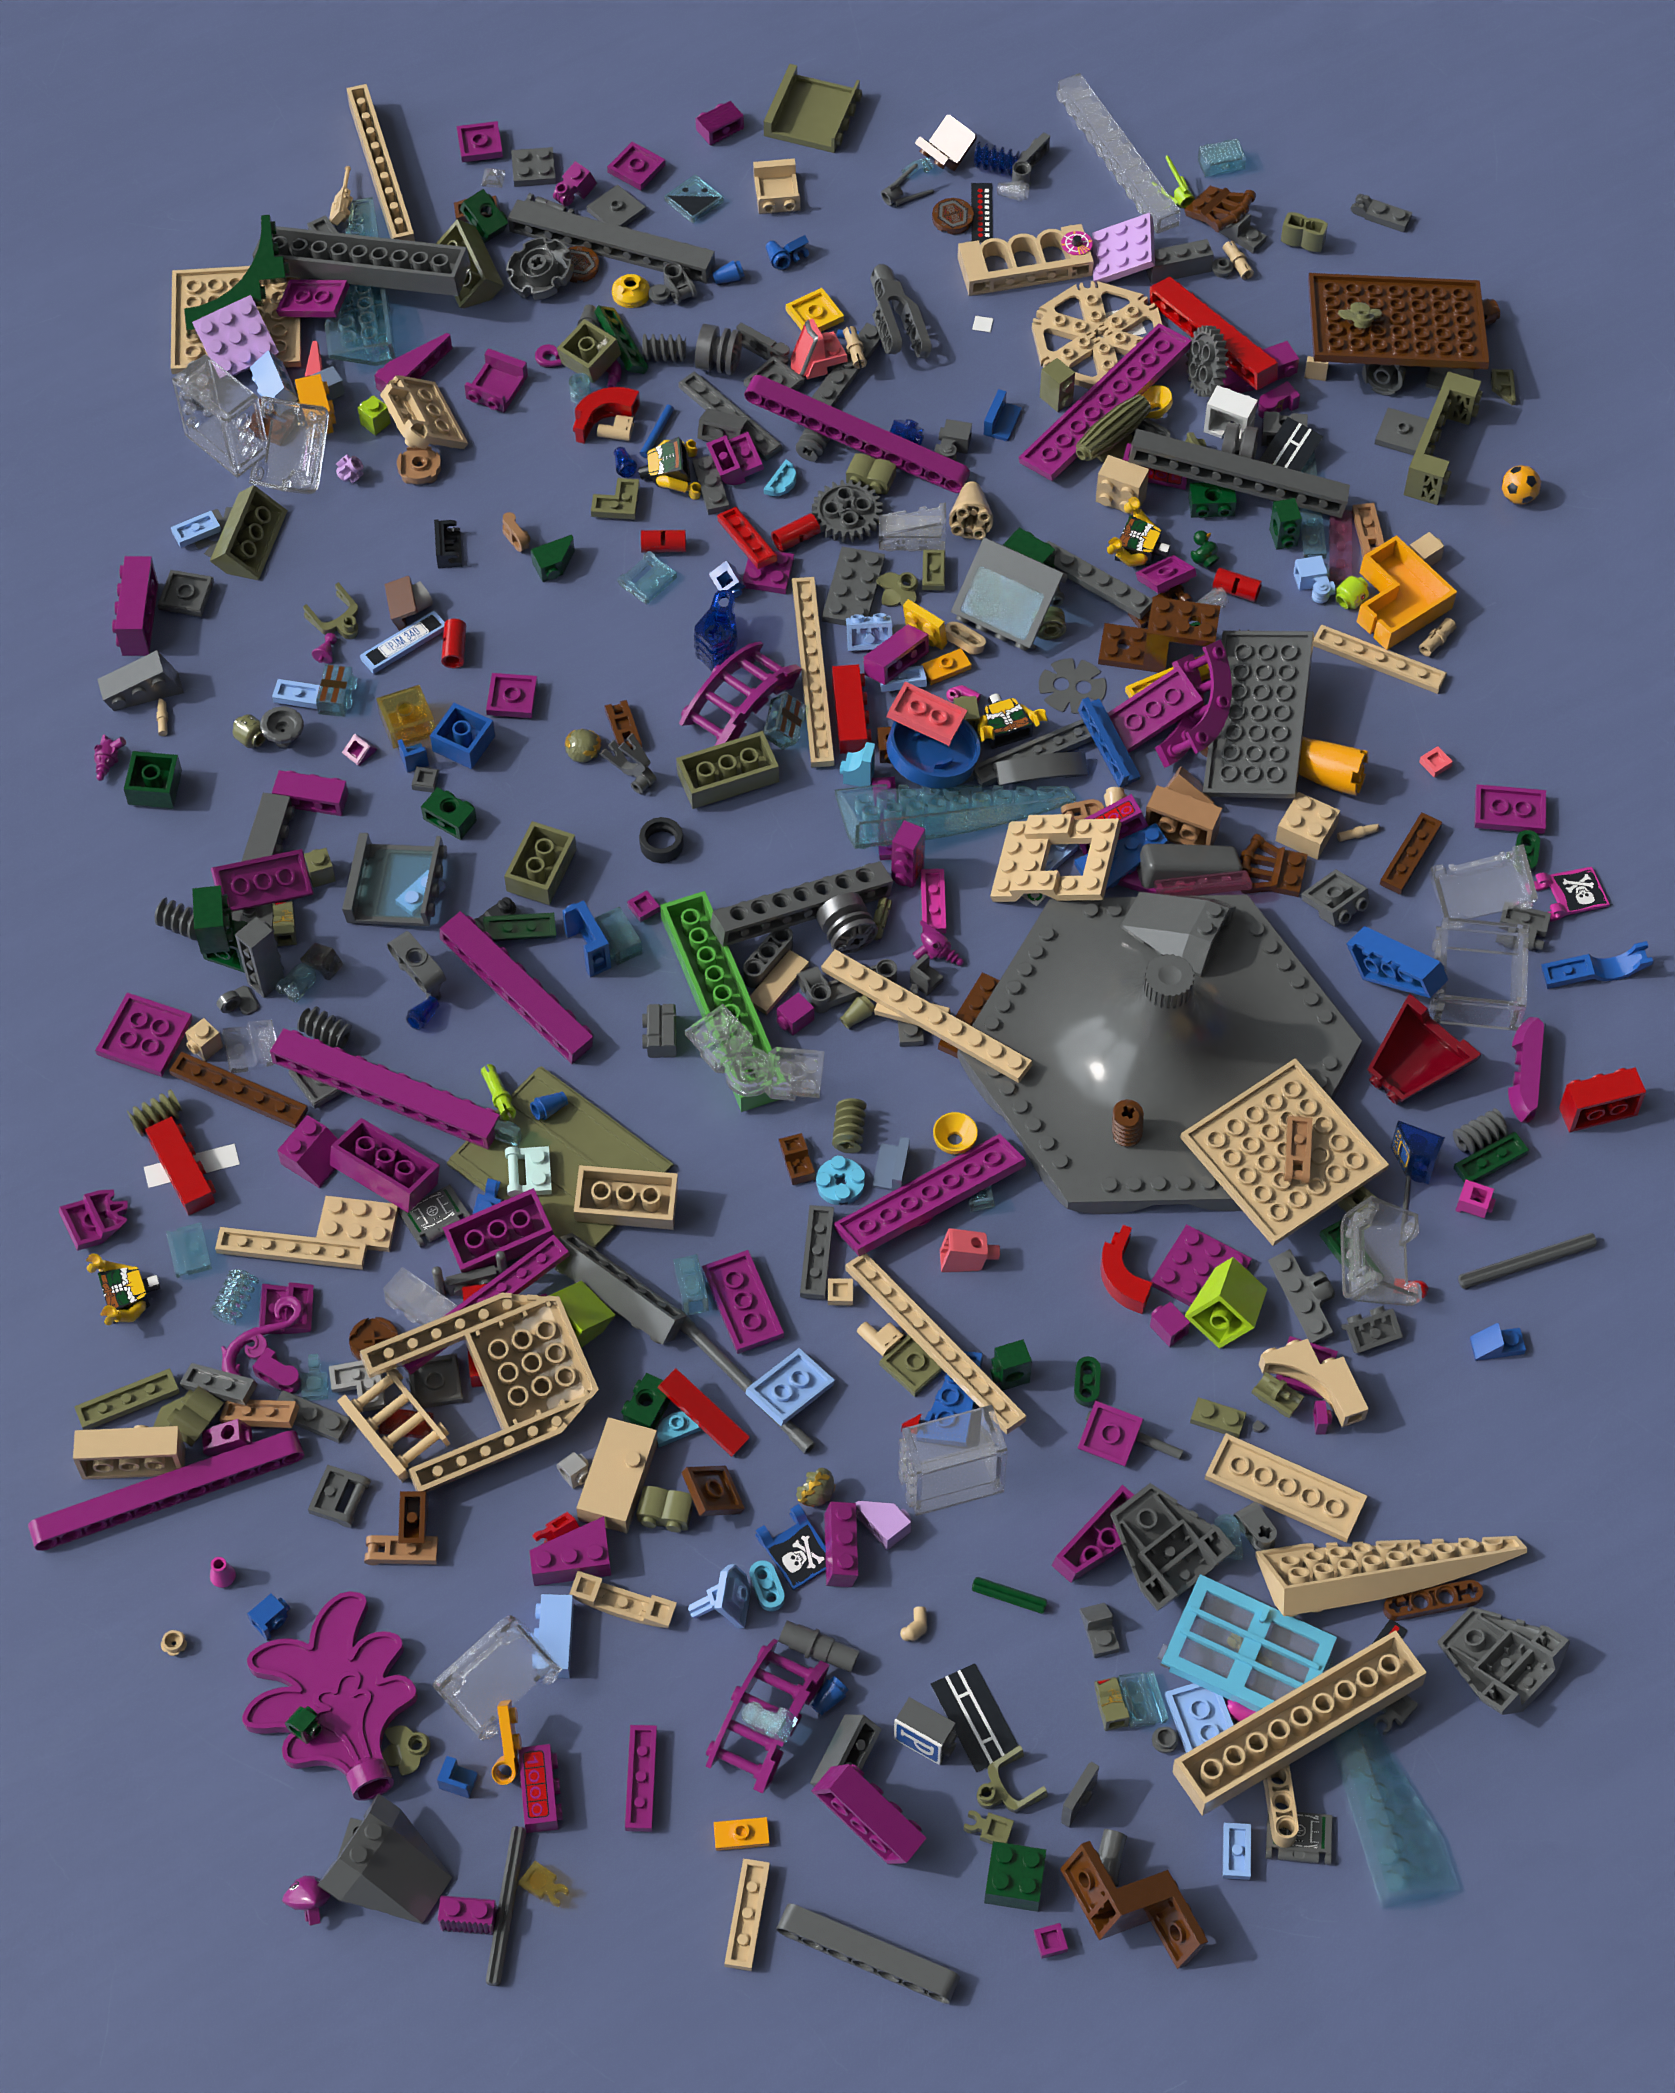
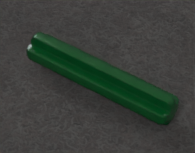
M975 1577L972 1584L973 1592L1037 1613H1044L1047 1606L1045 1598L981 1577Z

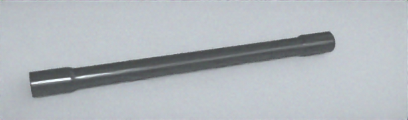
M687 1316L680 1330L688 1335L746 1393V1389L753 1382ZM771 1418L804 1454H808L815 1447L816 1443L791 1420L780 1426Z

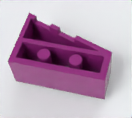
M604 1516L529 1550L534 1586L574 1581L578 1571L596 1577L611 1576Z

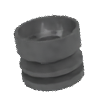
M703 324L699 332L695 351L696 369L711 371L715 362H717L718 373H723L725 370L726 374L733 375L742 351L741 331L734 329L731 333L730 328H725L720 337L719 326Z
M847 892L834 896L826 901L816 914L817 921L823 932L827 934V939L831 943L832 949H836L843 954H851L861 950L878 933V927L873 921L872 916L867 912V907L858 893Z

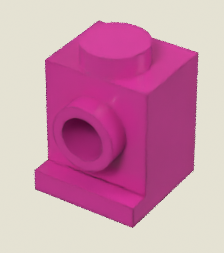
M1465 1180L1456 1212L1464 1211L1485 1218L1486 1212L1492 1213L1496 1199L1492 1198L1494 1189Z

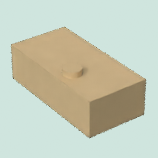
M579 1165L574 1205L575 1221L674 1230L679 1184L678 1174Z
M608 1417L576 1508L579 1521L590 1523L604 1516L606 1528L628 1533L658 1444L657 1430Z
M137 1425L134 1428L75 1430L73 1460L82 1479L152 1477L185 1467L186 1447L178 1426L148 1427Z

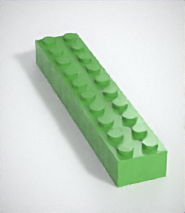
M699 892L661 904L662 922L741 1112L786 1098V1081L729 946L722 947L710 927L713 908L706 892Z

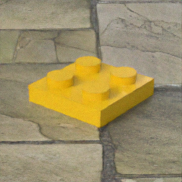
M823 288L786 304L787 313L801 331L805 322L809 319H814L820 332L844 321V315Z
M908 599L903 604L906 625L909 624L927 633L929 645L932 647L936 646L942 650L947 645L944 621Z

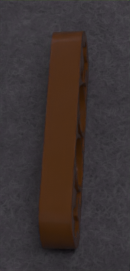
M1465 1580L1429 1587L1387 1598L1384 1603L1383 1613L1389 1620L1400 1621L1472 1607L1481 1601L1483 1588L1475 1580ZM1467 1588H1470L1472 1592H1476L1474 1598H1471L1470 1594H1465ZM1442 1592H1447L1452 1596L1453 1601L1449 1604L1442 1603L1438 1595ZM1417 1597H1422L1427 1601L1428 1606L1424 1609L1417 1608L1413 1600ZM1392 1603H1395L1397 1607H1401L1399 1613H1396L1394 1609H1390Z

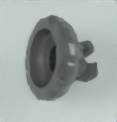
M288 706L274 707L272 710H268L262 716L260 722L263 736L282 748L290 746L292 741L301 735L304 727L301 714Z

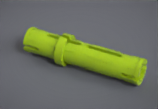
M488 1064L489 1072H487L484 1066L481 1069V1074L491 1092L492 1102L498 1108L503 1120H510L508 1113H510L513 1119L516 1116V1110L511 1103V1095L505 1090L496 1067Z

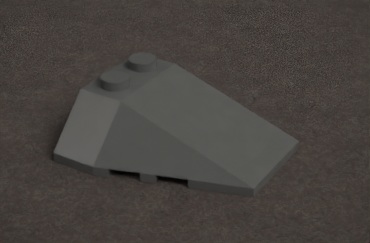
M1139 892L1121 925V929L1142 944L1147 943L1158 955L1175 954V956L1179 955L1181 958H1185L1190 963V966L1193 967L1195 975L1201 977L1209 962L1211 947L1222 926H1227L1230 922L1236 906L1214 898Z
M1149 1483L1110 1515L1140 1591L1156 1611H1159L1192 1587L1200 1574L1206 1576L1236 1547L1219 1527L1209 1524L1200 1518L1199 1514L1193 1510L1189 1511L1177 1503L1176 1499Z
M1470 1607L1437 1643L1480 1700L1500 1714L1506 1715L1523 1712L1557 1676L1570 1641L1547 1626L1540 1625V1627L1526 1624L1524 1620L1517 1619L1513 1621L1502 1618L1501 1614Z
M378 1794L364 1814V1820L317 1886L339 1901L356 1904L370 1910H377L391 1916L423 1924L452 1877L404 1812L398 1806Z

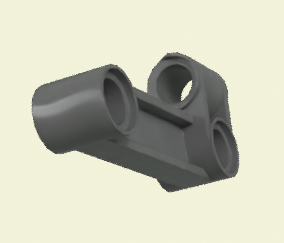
M883 959L877 965L869 967V969L897 983V965L894 961ZM817 966L796 974L801 991L805 994L808 1002L814 1007V1012L825 1013L831 1007L863 996V994L837 979L827 983Z

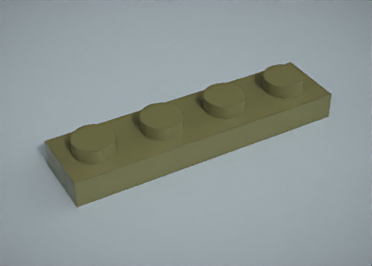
M169 1368L76 1405L74 1408L83 1430H89L177 1395L180 1392Z

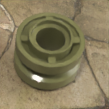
M1054 606L1049 607L1037 634V637L1044 640L1059 638L1066 632L1065 615L1062 609ZM1037 610V611L1034 613V615H1033V621H1034V619H1035V616H1036L1038 610Z

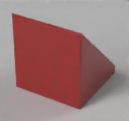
M921 1414L902 1423L901 1432L917 1436L921 1423Z

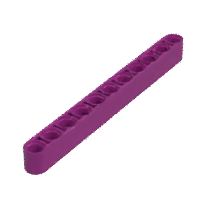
M754 375L744 393L745 399L756 406L876 459L890 461L897 468L951 492L960 493L970 476L969 468L959 462L764 376Z
M293 1430L285 1431L38 1517L28 1524L34 1548L38 1551L48 1550L288 1466L303 1459L304 1452L297 1432Z

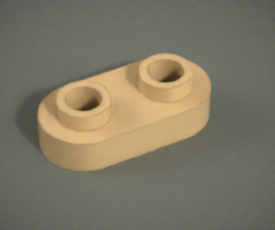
M949 622L946 624V637L949 642L957 645L969 654L974 655L983 652L986 640L982 635L960 622Z

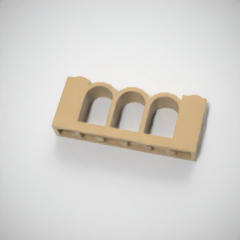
M1082 224L1061 227V231L1047 229L1038 234L1037 238L1029 234L1014 235L1009 239L1008 243L998 238L985 240L981 244L979 240L959 243L958 261L968 295L972 296L1092 276L1094 261L1090 251L1083 255H1071L1064 251L1061 246V240L1067 233L1072 231L1084 232ZM1046 247H1057L1064 253L1065 260L1046 262L1042 250ZM1019 251L1029 252L1035 257L1037 264L1017 267L1013 254ZM990 256L1001 257L1007 263L1008 269L988 272L985 258Z

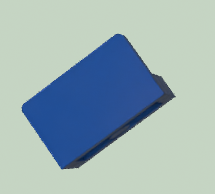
M998 389L984 420L983 435L1009 441L1022 408L1006 403L1007 391Z

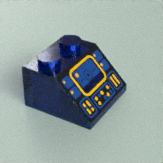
M1398 1120L1391 1149L1405 1176H1410L1415 1182L1429 1184L1438 1163L1445 1137Z

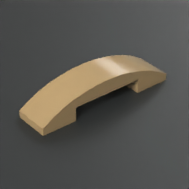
M580 1571L576 1574L569 1594L573 1595V1598L607 1614L636 1623L664 1628L669 1627L677 1602L655 1595L649 1598L603 1583L602 1578Z

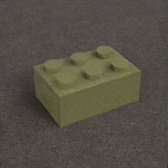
M532 821L504 876L506 891L550 905L577 851L575 835Z

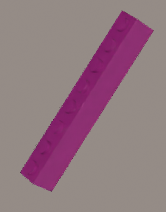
M460 911L440 928V940L571 1064L593 1046V1033L586 1025L582 1026L577 1022L575 1015L570 1010H565L559 1005L558 999L553 994H548L536 978L532 979L519 962L515 963L505 948L498 947L488 932H482L472 917H466Z

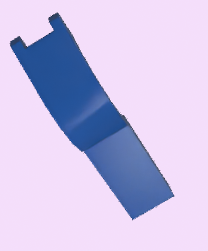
M1648 942L1636 943L1627 952L1616 957L1595 958L1590 954L1541 964L1546 987L1550 989L1591 979L1613 981L1628 977L1653 964L1652 957L1647 958L1645 949L1648 948Z

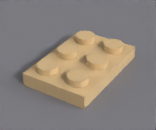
M325 1196L316 1238L366 1243L368 1250L390 1252L399 1207L393 1203Z

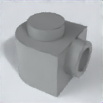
M421 581L414 585L412 584L417 613L433 605V601Z
M573 1452L556 1464L562 1477L573 1489L578 1485L585 1484L589 1473L587 1468L589 1463L581 1453L577 1455Z

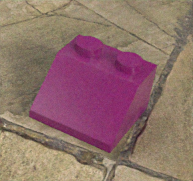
M307 1115L277 1150L280 1163L320 1188L335 1170V1168L330 1166L331 1145L338 1138L325 1125Z

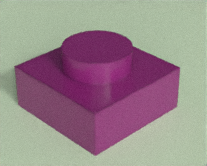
M647 890L627 901L628 907L640 923L660 912V906Z
M1326 1400L1315 1401L1313 1409L1315 1435L1326 1434L1328 1425L1332 1424L1331 1410L1326 1408Z
M1060 1923L1034 1930L1041 1959L1068 1952Z

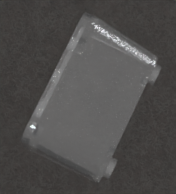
M262 396L260 405L261 415L264 418L271 419L265 463L258 462L254 464L251 469L249 483L286 492L313 494L318 489L329 420L328 410L323 406Z
M1524 844L1512 847V851L1506 852V856L1503 851L1499 852V855L1456 866L1451 864L1447 870L1443 868V864L1433 866L1429 872L1444 923L1450 924V927L1460 926L1464 924V920L1517 907L1520 910L1534 907L1533 903L1538 900Z
M1370 1196L1349 1210L1341 1221L1343 1296L1357 1302L1413 1306L1422 1300V1290L1419 1283L1414 1281L1408 1282L1406 1244L1416 1238L1419 1233L1418 1214Z
M510 1615L498 1622L435 1680L433 1688L476 1736L484 1741L485 1739L492 1738L499 1731L497 1706L501 1701L512 1700V1705H514L534 1685H550L558 1678V1673L562 1668L525 1623Z

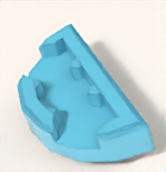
M787 459L765 486L764 494L781 496L794 488L797 481L794 465Z
M684 1412L672 1413L665 1417L658 1426V1447L670 1444L702 1429Z

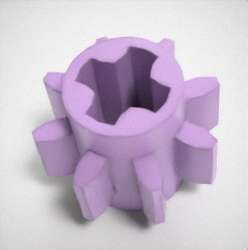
M347 454L336 463L338 466L336 470L337 475L345 482L350 480L351 483H354L364 474L361 471L363 470V464L356 456L350 458Z

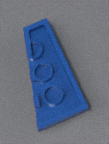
M1156 823L1117 841L1106 890L1110 887L1113 888L1119 883L1120 879L1136 870V867L1140 865V852L1145 844H1167L1168 840ZM1088 854L1075 859L1074 862L1081 876L1084 873Z
M963 1351L980 1369L982 1368V1353ZM948 1374L945 1376L941 1390H938L931 1411L927 1413L921 1431L917 1434L916 1442L967 1448L975 1402Z

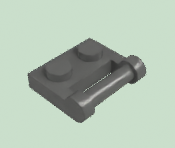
M327 1465L309 1505V1514L351 1528L354 1522V1513L364 1490L369 1488L371 1480L365 1476ZM349 1483L354 1484L355 1488L344 1513L338 1512L337 1510Z

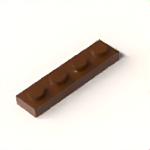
M1421 812L1382 876L1379 885L1398 894L1402 893L1440 830L1442 821Z
M982 972L955 1017L972 1026L1000 980ZM941 1039L938 1044V1050L958 1058V1048Z

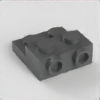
M1337 869L1301 894L1302 901L1317 909L1319 917L1334 927L1341 923H1348L1353 914L1357 911H1365L1370 903L1368 889Z

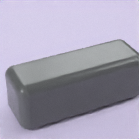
M1148 843L1141 849V862L1137 866L1138 877L1144 888H1159L1162 890L1190 886L1191 882H1196L1194 891L1233 887L1238 884L1243 871L1236 848L1221 845Z

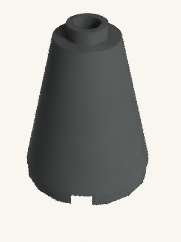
M1365 364L1362 375L1365 383H1369L1373 387L1372 390L1382 395H1392L1402 387L1408 366Z

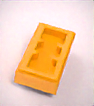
M962 648L921 664L930 685L971 669V663Z
M767 1817L714 1822L716 1851L769 1846Z

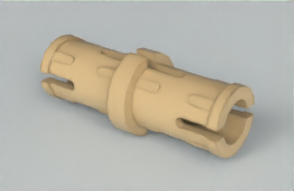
M1234 241L1226 242L1223 245V250L1233 263V268H1236L1243 280L1251 278L1254 271L1247 263L1245 254L1239 251Z
M850 326L851 334L848 327L843 330V334L847 342V352L851 354L854 368L860 369L859 361L863 368L867 364L863 353V343L859 340L856 327Z
M1446 618L1439 627L1432 629L1428 638L1419 645V651L1425 656H1430L1438 646L1443 645L1446 642V638L1457 628L1454 620Z

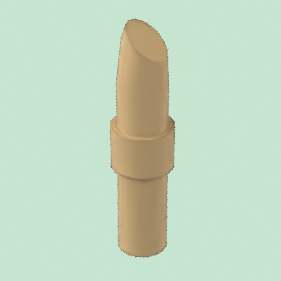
M159 698L157 706L158 734L166 736L168 734L166 702Z
M1379 824L1354 827L1351 830L1337 833V838L1339 842L1353 838H1362L1365 835L1378 832Z

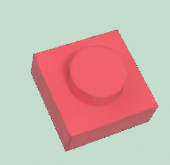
M1437 746L1421 756L1419 763L1433 777H1436L1452 767L1453 761Z

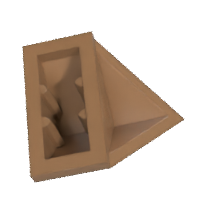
M1182 766L1166 786L1183 795L1193 796L1197 800L1214 803L1210 796L1203 793V785Z

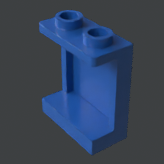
M581 901L570 904L563 910L565 934L567 938L576 934H581L584 938L586 945L583 948L588 975L593 977L611 969L609 943L586 903Z

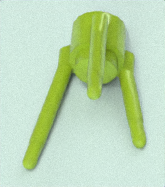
M1167 155L1165 158L1179 184V187L1174 191V198L1156 184L1152 183L1151 186L1171 201L1174 207L1179 205L1181 208H1186L1195 200V197L1190 192L1184 177L1179 175L1173 162Z

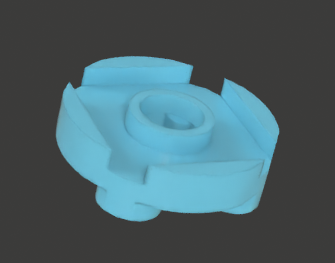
M834 1156L831 1160L825 1162L817 1172L816 1185L819 1195L825 1201L834 1205L855 1202L864 1191V1171L853 1160L843 1156ZM836 1178H845L846 1184L840 1183L837 1185Z

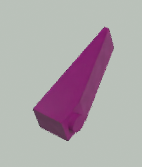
M445 333L389 361L383 368L378 369L374 375L377 390L382 392L388 382L397 375L421 379L452 350L451 335Z

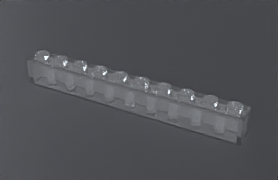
M1078 73L1058 81V90L1056 91L1058 101L1064 104L1069 116L1074 118L1077 127L1086 135L1087 141L1095 147L1097 155L1103 158L1108 170L1112 171L1118 184L1122 185L1126 190L1128 198L1134 201L1138 212L1143 215L1147 213L1152 215L1154 231L1157 234L1179 226L1181 211L1083 76Z

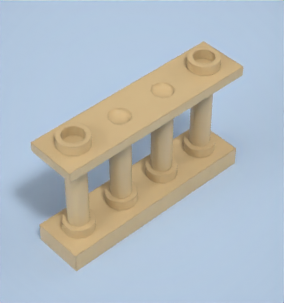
M397 1368L387 1371V1376L358 1399L354 1398L350 1401L344 1395L337 1402L401 1482H404L410 1477L406 1468L409 1467L408 1464L439 1439L446 1447L450 1445V1442L446 1437L449 1435L446 1428L441 1422L437 1425L401 1382L404 1377ZM395 1383L403 1394L374 1417H368L365 1420L360 1414L363 1411V1407ZM410 1402L417 1410V1413L387 1437L384 1435L380 1438L375 1432L379 1429L377 1426L406 1403ZM425 1420L433 1431L402 1456L399 1454L395 1457L390 1451L394 1448L393 1445Z

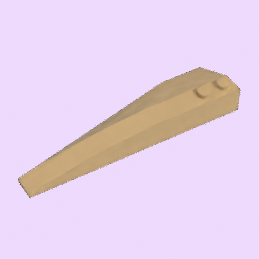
M1517 1536L1483 1537L1482 1542L1469 1538H1458V1543H1444L1443 1539H1432V1544H1420L1419 1539L1376 1541V1546H1371L1362 1541L1352 1542V1546L1338 1547L1337 1542L1326 1543V1547L1314 1548L1313 1543L1256 1551V1559L1275 1606L1283 1616L1293 1617L1301 1613L1321 1612L1325 1609L1385 1599L1436 1586L1527 1553V1547Z

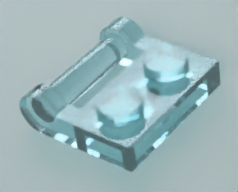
M647 551L643 555V559L626 574L620 575L617 581L620 586L647 605L677 578V572L657 559L651 551ZM650 565L652 568L634 584L632 580Z

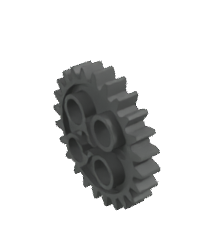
M1216 326L1198 327L1197 331H1194V337L1190 338L1192 344L1189 353H1186L1188 357L1186 373L1190 375L1188 378V382H1191L1190 388L1194 389V394H1197V396L1211 397L1217 385H1224L1222 379L1226 378L1224 371L1228 367L1225 364L1229 358L1225 354L1228 352V349L1224 348L1226 341H1222L1224 334H1220V329H1216Z
M841 480L840 485L832 482V488L825 485L824 492L818 491V497H814V504H812V514L817 519L821 532L825 531L826 538L833 535L834 541L841 537L843 543L846 541V538H850V541L854 542V537L863 540V534L870 537V530L877 531V525H881V518H883V503L880 502V496H875V489L869 491L868 484L862 488L861 481L853 485L852 480L848 484Z

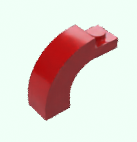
M608 387L592 392L583 398L575 408L576 420L573 425V432H575L576 442L584 444L594 424L603 418L616 417V415L635 417L640 406L639 391L625 387Z
M1122 1225L1120 1232L1114 1233L1111 1244L1104 1243L1100 1268L1101 1277L1108 1293L1119 1304L1127 1309L1143 1314L1151 1294L1153 1282L1134 1276L1124 1266L1122 1258L1130 1242L1132 1228Z

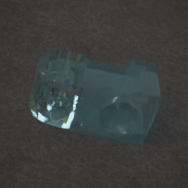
M758 1702L748 1703L741 1713L743 1721L752 1730L784 1743L787 1742L798 1720L787 1709L780 1707L778 1712L774 1713L764 1709Z

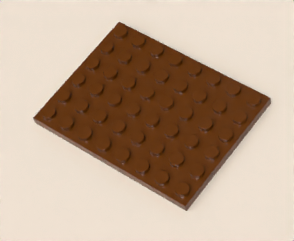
M1309 273L1308 288L1314 362L1488 369L1489 354L1480 280ZM1363 302L1368 304L1370 309H1380L1382 316L1374 319L1371 327L1358 328L1354 326L1352 320L1341 318L1338 315V311L1350 309L1352 303Z

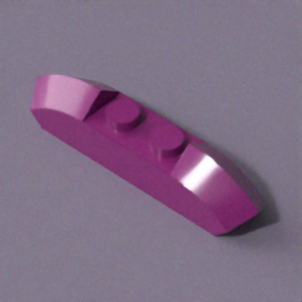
M1529 1017L1516 1031L1512 1042V1047L1516 1050L1515 1065H1519L1518 1071L1514 1072L1513 1086L1508 1088V1096L1514 1114L1521 1123L1526 1124L1534 1119L1538 1107L1544 1023L1537 1017Z

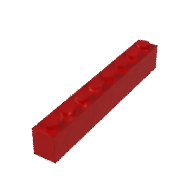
M1169 276L1150 286V304L1155 303V308L1158 307V310L1189 336L1194 337V331H1197V328L1202 326H1216V329H1220V334H1224L1222 341H1226L1224 348L1228 349L1225 355L1229 360L1225 365L1253 388L1259 390L1277 380L1278 362L1265 353L1262 348L1250 341L1247 336L1240 333L1233 325L1225 321L1219 314L1210 309L1207 304L1195 297L1193 293L1185 289L1179 282Z

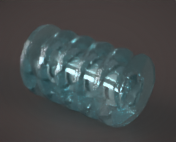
M234 1269L229 1271L227 1279L223 1282V1288L220 1289L219 1296L215 1299V1305L210 1309L212 1315L224 1323L237 1324L234 1318H242L243 1314L239 1310L247 1308V1305L242 1301L249 1302L251 1297L247 1293L255 1291V1288L250 1284L257 1285L259 1280L244 1270Z

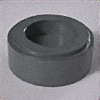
M231 990L220 996L216 1005L222 1013H230L240 1005L241 997L236 991Z

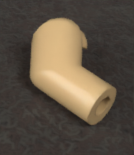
M921 1606L913 1609L914 1621L907 1627L902 1628L900 1632L901 1638L904 1641H915L926 1633L927 1614L925 1607Z

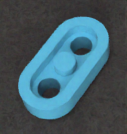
M768 1561L755 1562L750 1568L749 1577L759 1604L767 1611H776L783 1606L785 1596L775 1568ZM760 1574L767 1575L765 1579L758 1578ZM773 1596L776 1600L769 1602L767 1598Z

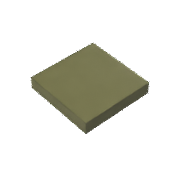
M909 1335L879 1361V1365L914 1397L944 1371Z

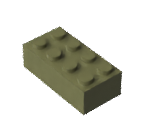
M763 731L676 758L677 774L692 809L779 782V766Z

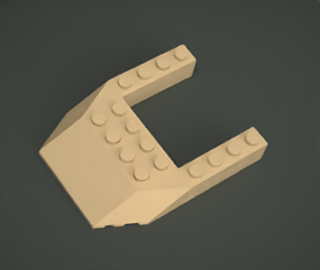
M500 1293L360 1351V1357L370 1379L464 1340L500 1424L501 1431L410 1468L408 1473L416 1491H426L427 1493L513 1457L561 1434L599 1389L559 1296Z

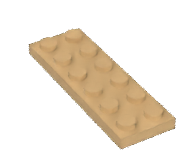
M1227 1433L1205 1475V1480L1346 1543L1367 1499V1495Z

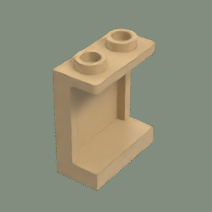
M795 158L753 162L759 214L800 210V194L796 179Z

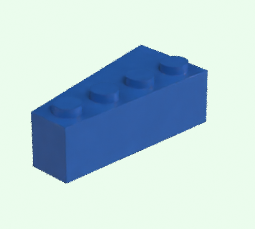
M1366 926L1346 943L1362 980L1431 998L1449 980L1445 973V967L1440 961Z

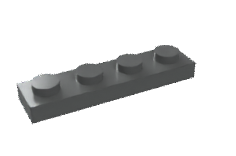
M809 1205L800 1298L825 1300L834 1207Z

